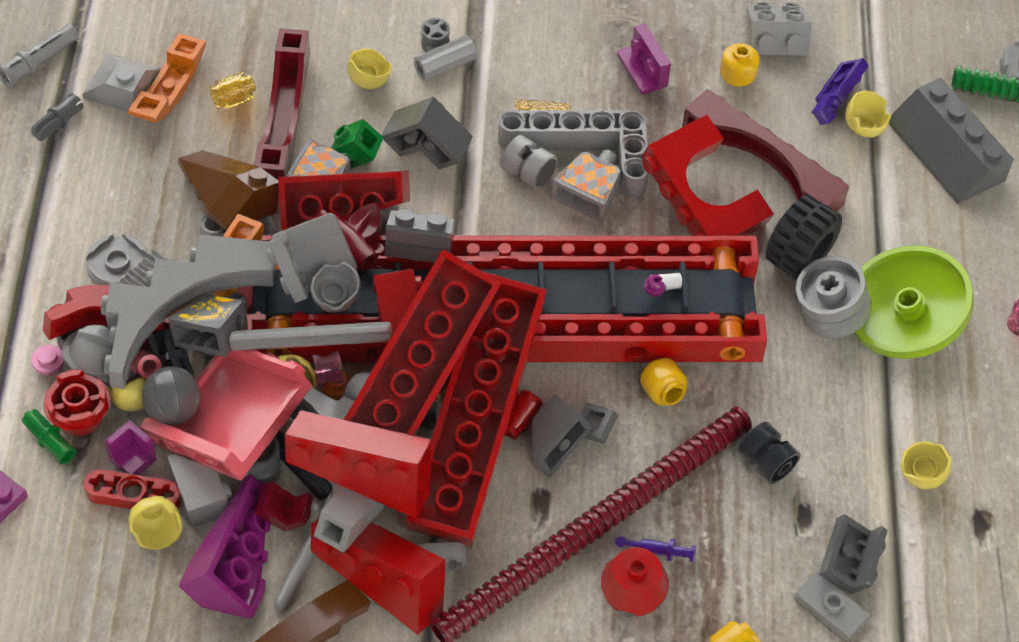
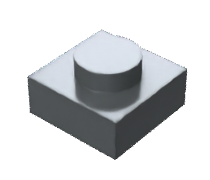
M586 402L581 414L593 429L587 434L585 439L605 444L618 415L613 409Z

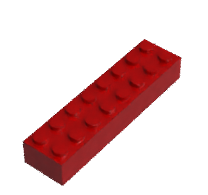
M490 273L486 274L500 281L501 285L453 367L431 439L430 495L417 519L408 515L406 520L407 530L448 542L462 543L469 548L473 546L544 307L547 289Z

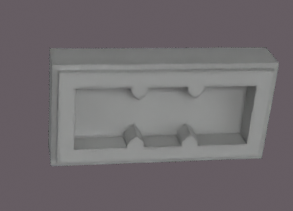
M818 572L794 596L798 603L846 642L859 631L870 617L867 611L830 581L820 576Z

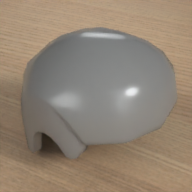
M341 262L339 265L326 264L312 278L310 292L317 306L326 312L338 313L348 310L357 302L361 282L357 270L348 263Z

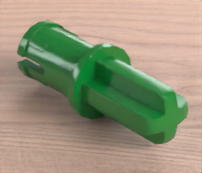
M37 409L28 410L24 413V417L21 419L22 423L37 438V444L40 447H45L61 465L68 463L74 458L77 450L60 434V428L56 425H51Z

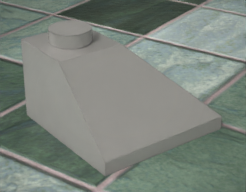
M108 52L82 96L84 99L128 112L140 91L147 92L161 68Z

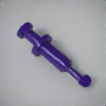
M619 536L615 540V544L618 547L623 548L624 545L644 548L653 554L667 556V561L672 562L674 556L689 558V562L694 563L696 556L695 545H692L691 548L676 546L675 539H670L669 543L644 538L640 541H634Z

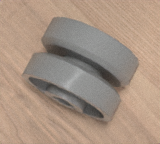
M826 256L814 260L806 266L797 278L795 291L806 325L814 333L826 338H841L855 333L868 320L872 303L863 271L853 260L842 256Z

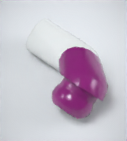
M680 273L650 275L644 282V291L651 297H658L665 290L681 289L682 276Z

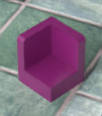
M130 420L105 441L110 462L123 473L140 475L157 460L153 440Z

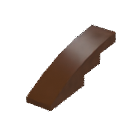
M346 580L292 613L255 642H325L339 634L343 624L367 612L371 602L356 586Z

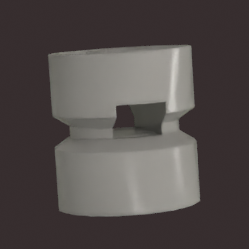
M518 135L506 147L500 161V166L515 177L521 175L520 179L522 182L535 190H539L552 177L558 158L544 148L537 149V144L524 135Z

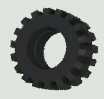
M810 194L803 196L790 206L775 226L767 243L766 260L797 280L806 266L814 260L828 255L840 233L842 215Z

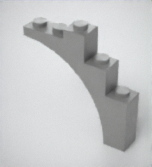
M199 235L197 247L191 246L189 262L155 259L153 271H147L145 286L110 283L109 294L102 297L101 315H106L107 325L110 328L109 345H113L112 355H106L104 362V374L109 375L111 388H125L130 367L142 344L156 327L176 310L203 295L221 290L245 286H273L276 266L272 264L268 255L269 241Z
M311 387L290 417L295 420L300 411H306L343 420L354 401L343 396L337 402ZM331 482V499L321 511L314 536L344 553L381 512L384 504Z

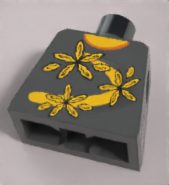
M233 293L228 298L206 294L172 315L168 320L175 347L226 357L232 350L229 343L231 332L248 330L249 325L245 312L247 307L246 299L239 293Z

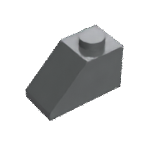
M555 394L540 408L539 412L534 416L532 423V460L549 478L593 429L579 411Z

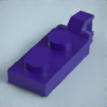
M864 58L841 62L816 96L817 105L811 113L814 114L820 125L829 124L836 117V109L840 108L848 100L850 92L862 80V75L869 67Z

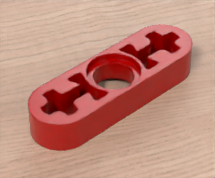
M97 469L88 473L83 482L87 498L96 504L131 509L142 499L152 496L164 497L165 492H169L171 497L167 498L177 508L181 505L177 484L171 480ZM100 482H105L106 486L101 487L100 491H95L94 487L99 486ZM135 485L142 489L141 494L135 498H127L123 495L124 490L129 486ZM148 489H152L153 494H149Z

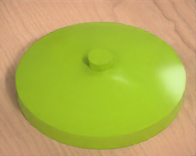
M902 246L876 255L861 267L872 306L868 320L854 335L864 346L875 353L898 359L927 356L951 344L968 325L974 308L971 280L965 268L951 255L927 246Z

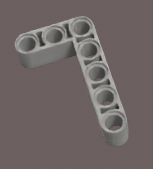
M510 110L500 115L498 142L501 147L506 149L516 136L524 135L537 144V149L617 150L618 167L621 170L619 184L622 193L628 197L635 198L640 197L646 192L648 173L643 167L641 156L648 145L646 120L640 112L633 110Z

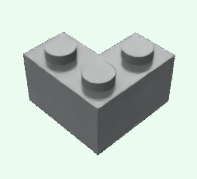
M434 96L394 111L381 134L384 137L383 140L399 156L420 150L439 170L458 164L473 137Z

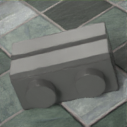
M409 209L391 210L386 226L385 256L435 263L442 249L452 253L455 219L446 218V216L439 213L422 215L415 214Z

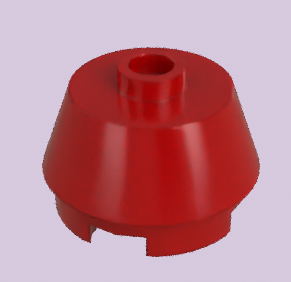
M80 369L69 370L59 374L56 377L57 381L45 392L43 407L47 418L69 435L84 436L94 432L103 423L110 406V393L107 386L99 377L97 379L91 375L84 374V371Z
M633 547L623 550L606 564L601 575V588L607 602L613 609L634 613L635 616H643L653 612L665 600L669 590V578L665 568L655 554L644 548Z

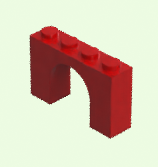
M708 114L649 144L641 156L642 164L646 172L652 175L658 183L661 195L666 200H669L674 207L679 222L687 227L692 236H747L764 227L774 215L758 189L733 203L718 206L699 199L692 192L687 181V167L715 152L724 140Z

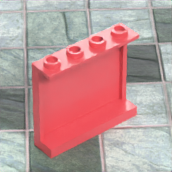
M231 350L226 357L215 355L196 379L201 389V401L196 414L191 419L179 425H167L146 417L139 428L153 440L156 446L241 481L313 385L305 377V369L293 360L288 362L282 361L270 352L265 355L257 350Z

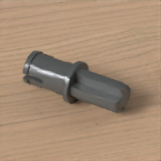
M71 93L56 107H50L47 110V114L31 127L33 137H36L38 141H43L58 128H64L67 125V121L84 108L83 103L76 105L81 99Z

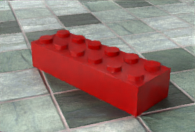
M442 249L343 420L414 436L499 289L501 282Z

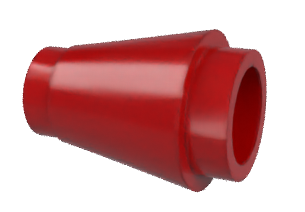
M521 390L517 394L505 436L516 440L533 422L534 416L543 405L542 400L538 396L527 390Z

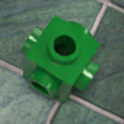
M361 119L349 125L339 127L333 136L335 140L331 149L350 159V167L353 169L360 165H367L375 159L384 137L364 119Z

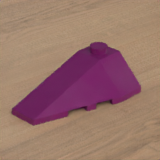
M251 474L245 477L189 561L178 585L202 608L247 619L254 617L265 592L266 580L261 579L263 563L268 561V551L264 550L265 534L271 528V523L254 513L262 484Z

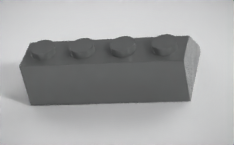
M942 78L917 88L897 108L889 120V125L957 204L1006 181L1014 160L1013 157Z

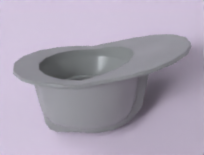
M94 324L79 329L68 336L62 346L64 361L72 369L83 370L85 374L97 379L99 377L102 381L110 383L109 375L104 374L106 355H112L113 345H109L110 329ZM129 371L126 383L133 380L137 374Z

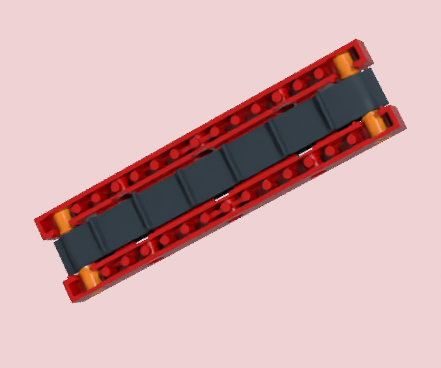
M263 235L261 241L270 242L273 235ZM378 235L372 241L367 242L377 253V262L367 271H362L358 266L356 269L361 282L357 302L348 310L338 313L326 312L317 306L313 301L311 292H309L307 299L295 303L291 294L286 295L280 281V277H283L279 266L276 265L274 285L254 286L252 314H246L249 325L248 330L380 322L377 309L378 297L377 293L374 294L372 284L374 275L413 269L414 275L421 276L423 283L434 263L385 256L386 235ZM454 235L451 254L482 272L547 289L544 307L527 362H652L660 358H669L674 362H763L767 345L765 314H757L754 282L759 264L756 236ZM680 273L682 276L681 289L665 290L658 297H651L644 291V282L650 275ZM384 342L257 349V351L265 355L270 352L277 357L286 354L298 355L309 363H377L385 349Z

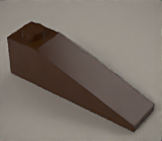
M204 150L178 158V165L188 182L194 185L198 200H202L205 204L206 214L226 231L237 214L257 221L277 213L278 180L261 167Z

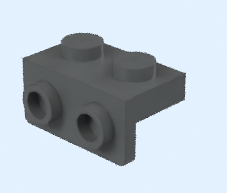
M845 514L838 517L819 575L849 594L869 588L877 578L876 568L879 558L886 548L885 538L888 530L881 526L870 531Z

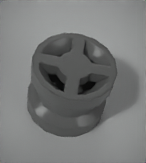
M430 18L423 22L421 26V46L423 50L427 52L450 42V26L445 20Z

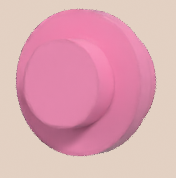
M43 345L37 348L31 357L33 368L44 376L57 374L65 362L62 350L55 345Z

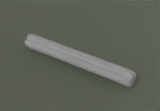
M390 322L243 330L231 332L229 343L232 350L241 351L389 342L393 335V328Z

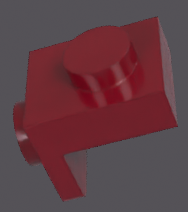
M269 481L262 484L254 513L284 532L304 526L311 515V505L314 497L309 493L296 497L276 483Z

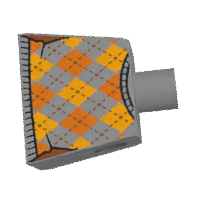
M308 138L286 176L351 173L350 159L324 144Z
M604 150L599 157H596L588 152H582L553 180L552 199L603 223L620 182L621 170L615 166L618 162L616 154L610 150Z

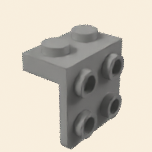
M756 2L754 6H747V14L752 23L750 46L757 50L759 55L809 56L811 21L804 8L800 7V4L787 2L783 3V6H771L768 2Z
M332 213L322 215L274 234L269 242L270 247L267 248L272 264L274 266L278 265L283 277H280L284 292L286 295L291 294L295 303L307 299L312 278L324 265H339L341 262H346L355 270L357 269V264L339 222Z

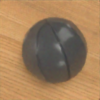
M179 367L158 369L148 377L142 391V402L149 416L155 421L167 425H179L191 419L196 414L201 401V389L197 380L187 370Z

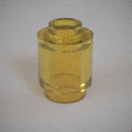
M243 71L215 81V85L210 86L209 90L218 109L222 107L228 109L253 99V92L256 91V86L251 75H245Z

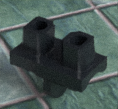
M171 328L151 333L146 341L150 353L159 358L161 368L179 367L187 370L195 377L187 350L175 347Z

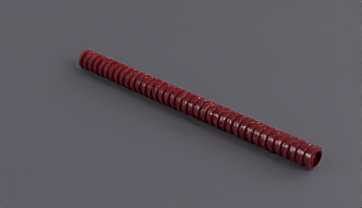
M734 406L730 409V412H726L722 417H718L715 423L711 422L707 428H703L699 433L694 434L692 439H687L684 444L676 447V450H672L668 455L663 456L661 461H656L653 466L646 468L645 472H640L637 478L633 477L629 483L623 484L621 489H616L605 500L599 501L597 506H592L589 512L585 511L581 514V517L575 518L573 523H568L565 529L561 528L558 530L557 535L552 534L549 537V541L544 540L540 543V546H535L532 552L525 553L524 559L518 558L516 565L511 563L508 565L507 570H501L499 577L494 575L490 579L491 582H484L482 589L477 587L473 591L474 594H467L465 601L460 599L456 603L457 606H450L448 613L443 611L439 614V619L433 618L431 620V628L440 642H453V638L458 640L461 637V633L466 634L470 631V626L476 627L479 624L478 620H486L487 614L493 615L496 612V608H503L504 602L510 603L513 597H518L521 594V590H528L529 584L535 585L538 579L542 580L546 577V573H552L554 567L559 568L563 561L567 562L571 559V555H577L579 550H584L587 547V544L594 543L595 538H601L603 532L608 533L612 527L618 526L620 521H625L628 515L632 516L636 510L643 508L644 504H648L651 502V499L657 498L659 493H664L667 487L671 488L675 485V482L681 481L683 476H688L699 465L702 466L706 463V460L712 459L714 454L717 455L722 449H726L729 443L733 444L737 438H741L744 436V433L751 431L752 423L748 414L738 406Z

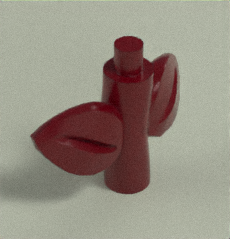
M377 202L359 208L349 217L347 223L337 214H334L354 260L362 271L372 268L378 260L377 253L367 243L378 236L382 225L381 210ZM322 210L318 213L317 217L328 214V212Z

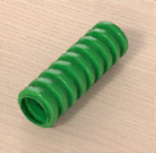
M961 65L955 67L951 82L953 91H957L958 88L963 93L968 90L973 95L975 92H979L980 96L988 94L989 98L997 96V99L1000 100L1005 97L1007 101L1015 99L1016 103H1019V79L1016 76L1012 75L1009 78L1004 73L1002 76H999L998 72L989 74L988 70H985L983 73L977 68L975 71H972L971 67H966V69H962Z

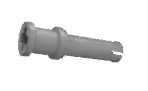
M66 24L59 31L28 51L20 50L16 52L13 59L5 64L0 63V80L7 87L13 88L16 86V81L27 74H34L37 66L79 40L77 30L73 25Z

